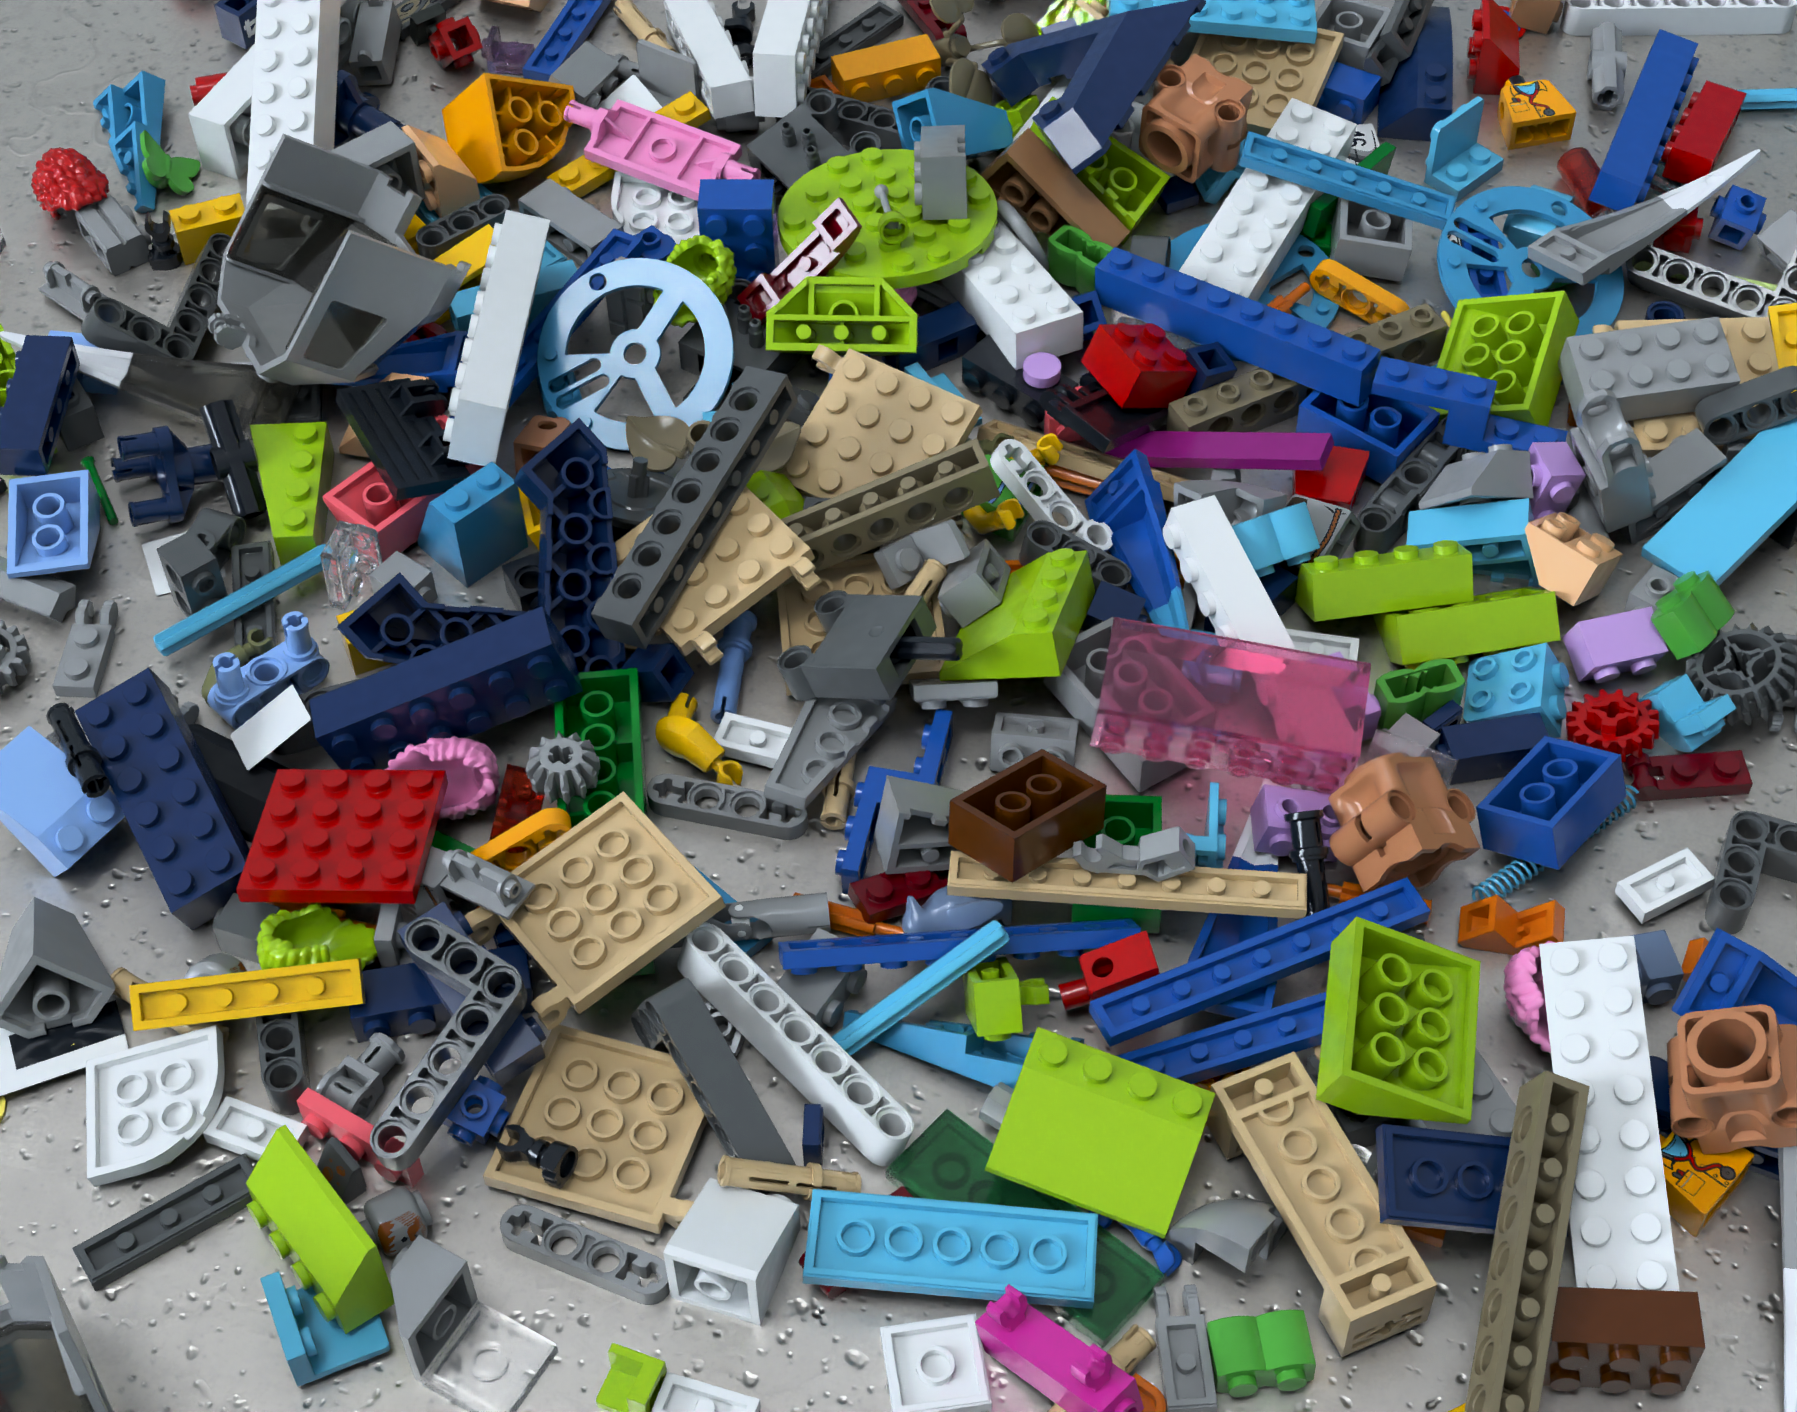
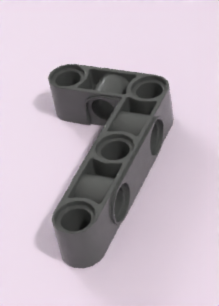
M1447 417L1440 421L1361 509L1357 516L1361 525L1353 540V548L1356 552L1373 550L1379 554L1387 553L1407 531L1409 511L1419 510V501L1445 466L1462 461L1463 454L1478 452L1442 444Z

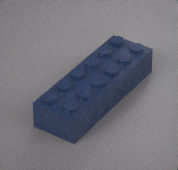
M541 606L309 700L315 739L341 770H384L389 767L388 761L395 759L399 752H404L409 744L415 746L423 744L431 737L444 739L456 736L458 738H467L512 719L525 716L552 703L562 701L583 690L574 653L544 607Z
M148 667L75 710V713L91 746L95 747L101 755V767L110 781L113 793L170 912L187 927L194 930L213 919L217 911L221 907H225L232 894L237 893L236 888L250 849L170 688Z

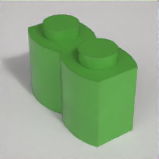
M1063 225L1048 238V273L1059 283L1075 287L1080 294L1094 291L1095 266L1113 247L1102 242L1093 241L1086 232L1079 228Z
M1691 571L1682 575L1673 583L1675 589L1659 599L1655 604L1657 610L1652 614L1651 621L1677 660L1698 653L1707 647L1716 637L1718 630L1735 613V610L1709 571L1698 575L1695 571Z
M1435 659L1421 664L1415 670L1399 669L1380 676L1376 680L1374 696L1378 699L1381 707V716L1378 721L1380 730L1384 728L1389 730L1405 713L1423 723V720L1451 700L1460 706L1466 681L1454 660Z
M1279 1310L1256 1317L1231 1316L1207 1323L1206 1329L1216 1392L1229 1393L1232 1397H1246L1254 1394L1258 1388L1264 1386L1278 1387L1282 1391H1294L1304 1387L1307 1382L1314 1380L1316 1362L1304 1310Z

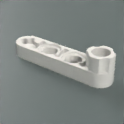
M1007 439L999 444L991 455V467L1035 521L1046 520L1070 533L1075 531V536L1105 552L1109 550L1113 545L1111 540L1113 532L1104 522L1098 523L1093 519L1087 521L1021 442L1015 439ZM1012 457L1014 460L1010 462L1006 459ZM1023 471H1025L1026 473H1025L1024 476L1021 478L1019 475H1020ZM1027 482L1038 484L1043 490V496L1032 494L1027 487ZM1052 512L1063 514L1068 521V526L1058 525L1052 517Z

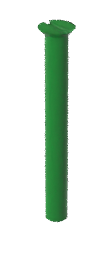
M87 456L81 460L80 464L86 470H89L100 496V503L110 525H115L118 523V518L94 465V457Z

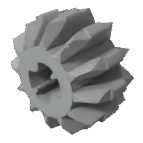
M558 730L555 739L550 740L541 737L540 747L530 748L526 773L536 796L545 795L550 804L558 798H562L568 805L571 797L578 796L585 799L587 789L596 788L598 782L597 775L601 769L599 757L596 755L590 740L581 741L577 732L568 738H564Z

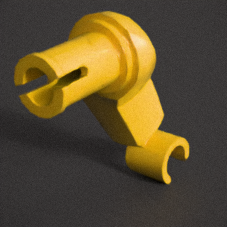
M679 693L676 699L671 702L667 716L659 719L656 724L655 736L659 745L669 754L686 759L705 773L714 769L718 773L717 783L733 786L734 781L737 785H741L742 766L736 761L727 760L723 762L721 760L725 750L699 723L692 720L698 707L697 700L692 697L688 707H685L689 694Z

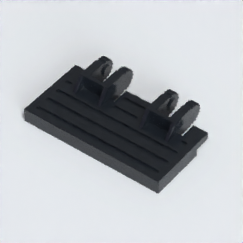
M1090 372L1079 378L1080 382L1078 383L1083 387L1079 388L1078 391L1075 388H1071V385L1068 386L1067 383H1062L1055 386V389L1051 390L1050 388L1043 391L1039 398V404H1041V408L1044 411H1047V414L1064 427H1070L1102 453H1106L1167 424L1168 408H1121Z
M410 378L337 389L336 403L396 501L446 492L454 487V484H458L470 476L465 465L469 466L472 463L447 458L450 442L443 441L445 429H441L434 416L438 417V415L445 413L448 410L449 402L444 395L438 394L439 386L431 378L413 381Z

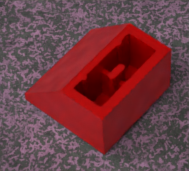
M1481 0L1480 9H1474L1472 15V30L1476 31H1474L1473 37L1468 38L1467 58H1469L1467 79L1473 80V94L1500 95L1506 81L1512 76L1519 75L1518 25L1494 0Z

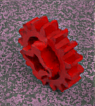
M1604 689L1599 690V697L1595 698L1590 694H1584V703L1574 701L1572 703V711L1566 713L1567 741L1621 754L1622 762H1626V755L1632 754L1637 758L1642 757V748L1652 750L1654 748V740L1659 739V711L1652 709V702L1650 700L1639 702V694L1636 692L1628 697L1623 695L1622 689H1617L1615 693H1610L1609 695Z

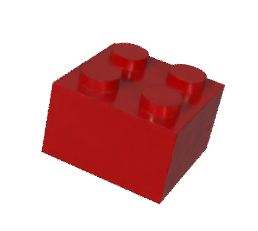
M1125 323L1099 324L1081 359L1082 364L1121 408H1168L1170 402L1184 397L1197 373V370L1187 360L1186 354L1176 348L1165 336V331L1151 323L1145 325H1128Z

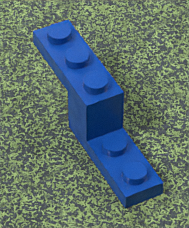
M1383 356L1380 358L1371 394L1448 410L1442 444L1488 453V447L1492 445L1511 444L1513 450L1528 451L1532 442H1566L1568 431L1491 415L1497 381Z
M936 709L932 725L925 724L921 748L925 749L924 757H916L913 773L869 766L865 782L857 783L854 796V807H858L855 816H848L845 827V840L848 841L846 850H839L835 865V875H840L842 879L843 894H848L850 883L864 879L874 843V832L887 775L938 786L941 785L953 737V711Z

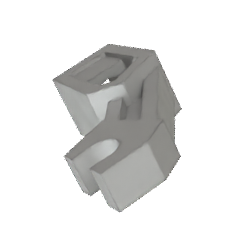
M1180 826L1141 836L1138 846L1123 845L1102 833L1096 835V848L1087 847L1082 840L1074 842L1073 858L1083 869L1097 874L1144 875L1160 882L1195 869V843Z

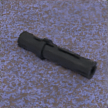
M67 703L53 705L47 711L46 717L66 755L65 763L69 773L77 777L81 790L84 794L87 792V797L96 798L102 796L109 789L110 781L101 767L102 758L99 751L90 745L72 706L69 708Z

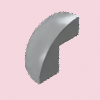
M1222 480L1175 482L1173 492L1174 507L1215 495L1231 526L1285 508L1287 499L1286 494L1269 488Z
M1224 1199L1203 1205L1189 1212L1168 1230L1163 1242L1167 1240L1180 1251L1182 1259L1191 1265L1194 1264L1202 1251L1207 1249L1246 1273L1258 1255L1265 1260L1268 1259L1288 1231V1227L1273 1204L1255 1199Z

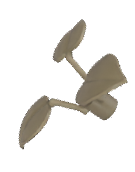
M929 0L934 15L940 21L947 24L954 23L950 29L943 31L944 38L933 42L941 57V67L952 66L949 75V93L991 105L993 90L990 78L984 71L978 70L977 62L967 59L968 54L972 51L996 46L1006 47L1014 42L1040 36L1037 28L1026 15L1013 13L1006 16L1001 23L1003 39L970 45L969 40L965 36L954 33L965 21L963 13L973 9L974 0Z
M628 415L626 419L628 448L633 458L644 457L648 459V471L666 472L673 468L677 458L686 459L689 451L691 455L694 445L701 439L711 422L701 420L689 427L681 419L671 416L637 417ZM785 421L754 473L760 470L776 473L788 464L801 434V426L799 424Z

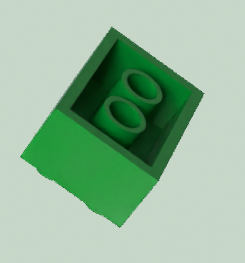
M1106 794L1104 829L1083 840L1087 847L1096 848V835L1103 833L1123 845L1138 846L1141 836L1162 831V796ZM1072 904L1071 922L1131 918L1141 927V932L1159 933L1162 910Z

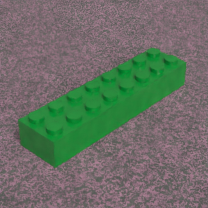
M637 668L580 672L579 677L583 691L554 703L555 738L559 730L564 738H568L577 732L581 741L590 740L596 755L599 757L601 769L597 775L598 782L596 788L587 789L585 799L573 796L567 805L562 798H558L557 808L568 812L573 828L624 791L647 816L642 699ZM655 959L632 976L655 974Z

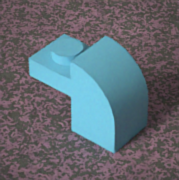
M1687 674L1662 683L1639 699V702L1644 700L1652 702V709L1659 711V736L1671 747L1682 752H1692L1722 731L1721 728L1726 724L1723 717L1736 709L1728 694L1704 702Z

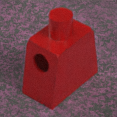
M1333 446L1322 471L1292 470L1293 495H1302L1352 511L1366 476L1370 451Z
M1147 931L1136 933L1082 954L1079 957L1083 978L1059 984L1058 987L1065 1011L1088 1005L1092 1000L1160 974Z

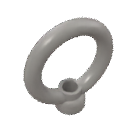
M998 200V217L1009 229L1012 228L1021 243L1048 272V259L1030 227L1009 202Z

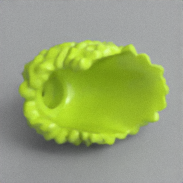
M694 235L687 240H681L680 244H676L673 251L667 256L666 262L678 265L702 280L716 295L721 304L725 305L728 296L732 294V286L735 284V275L737 273L733 260L734 253L730 248L724 247L720 239L712 241L708 236ZM656 289L653 291L654 304L663 291ZM683 304L670 325L683 328L689 322L696 323L698 320L692 311Z
M311 903L307 907H303L301 910H294L291 913L287 910H279L277 914H269L260 924L261 931H259L256 938L258 941L256 954L262 970L361 958L363 971L365 966L373 963L375 957L378 956L374 944V928H367L363 923L354 924L350 918L340 921L338 915L331 911L330 906H322L320 903Z

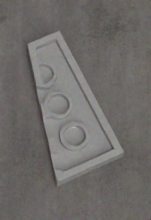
M815 697L806 700L765 784L763 797L804 810L894 712L897 698L893 697L892 700H886L885 704L880 706L876 705L873 700Z

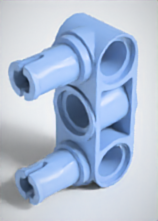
M292 611L284 615L281 622L285 641L266 653L253 658L240 668L238 657L235 658V655L230 652L221 653L213 659L212 663L217 683L209 691L207 702L235 730L290 685H294L298 695L308 692L326 678L330 664L319 653L317 643L310 637L308 618L304 617L303 613Z

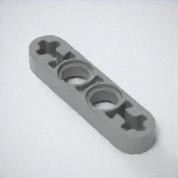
M675 774L657 775L647 785L649 807L655 814L782 840L797 839L808 828L807 808L802 810L764 798L763 791ZM667 791L673 792L671 794H668L666 799L660 798V796H664ZM686 794H688L687 803L685 804L683 801H686ZM706 796L716 798L719 801L716 806L710 809H702L696 805L700 798ZM746 804H752L759 809L754 816L743 817L736 813L739 807ZM767 810H772V813L769 812V819H767ZM788 815H794V816H795V817H792L789 822H783V821H782V820H785Z
M515 1205L508 1209L501 1218L500 1229L503 1241L508 1249L517 1254L644 1305L658 1304L670 1292L665 1261L655 1255L530 1205ZM526 1222L530 1223L532 1232L523 1230L519 1236L515 1235L514 1226L522 1228ZM537 1235L542 1237L541 1245H539ZM561 1237H572L578 1243L575 1250L567 1255H558L551 1250L552 1244ZM602 1254H614L619 1258V1265L610 1272H599L593 1267L594 1261ZM630 1263H632L634 1274L628 1272ZM651 1273L657 1274L658 1283L650 1282L647 1287L641 1286L640 1277L647 1279Z

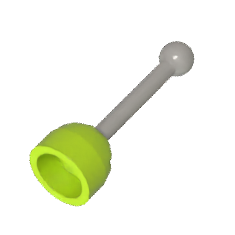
M879 184L875 187L874 194L880 199L884 214L878 222L880 237L888 244L901 243L909 234L907 220L900 212L891 210L887 198L889 193L888 187L884 184Z

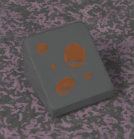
M331 1137L328 1139L317 1167L345 1205L363 1194L367 1186L360 1165L337 1138Z

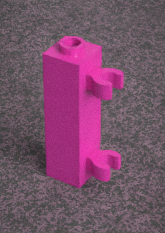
M1010 1284L1005 1287L1006 1293L995 1303L990 1301L987 1304V1311L975 1321L982 1345L987 1354L1067 1412H1142L1144 1410L1135 1378L1113 1364L1110 1354L1094 1343L1090 1347L1029 1305L1027 1297Z

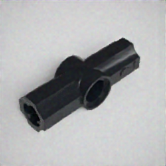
M219 400L200 407L199 412L211 446L209 453L218 481L223 482L232 515L247 520L268 512L256 473L258 472V465L250 440L244 437L233 400Z

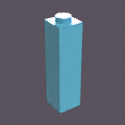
M572 259L540 269L528 326L577 271ZM480 285L457 291L449 306L450 318L455 331H468L471 315L475 314L473 310L477 292L481 291L479 290Z

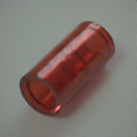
M1577 147L1564 153L1557 163V170L1572 195L1575 196V200L1581 210L1592 219L1613 213L1615 210L1588 200L1600 172V168L1589 150Z

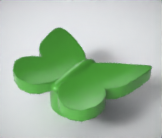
M144 130L140 134V145L142 154L145 157L142 162V168L148 182L158 189H165L170 186L178 195L186 196L194 190L191 179L197 175L200 162L185 157L171 158L170 155L165 154L157 142Z

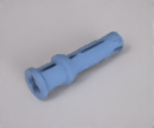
M746 610L725 626L723 637L718 640L717 648L724 656L720 661L713 708L710 714L711 719L718 724L723 719L724 711L737 714L744 663L752 656L751 633L756 629L758 621L756 615L749 610Z

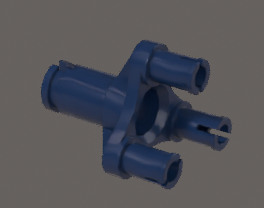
M344 69L337 71L334 149L390 121L401 130V127L406 126L380 111V100L378 97L369 92L362 93L358 87L356 77Z
M167 425L154 427L152 432L117 437L121 458H111V467L115 468V470H112L115 482L118 483L124 480L149 476L151 480L155 479L162 491V498L134 503L129 502L128 512L133 527L166 520L169 524L183 522L194 491V485L218 481L209 453L210 444L187 448L185 443Z

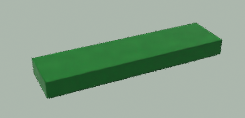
M1388 142L1382 143L1357 165L1388 175L1396 147ZM1323 193L1310 204L1303 226L1304 234L1315 238L1332 223L1339 197Z

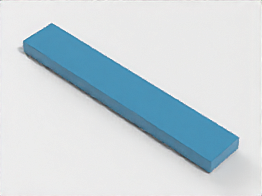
M1248 131L1238 164L1443 230L1446 222L1454 212L1457 198Z

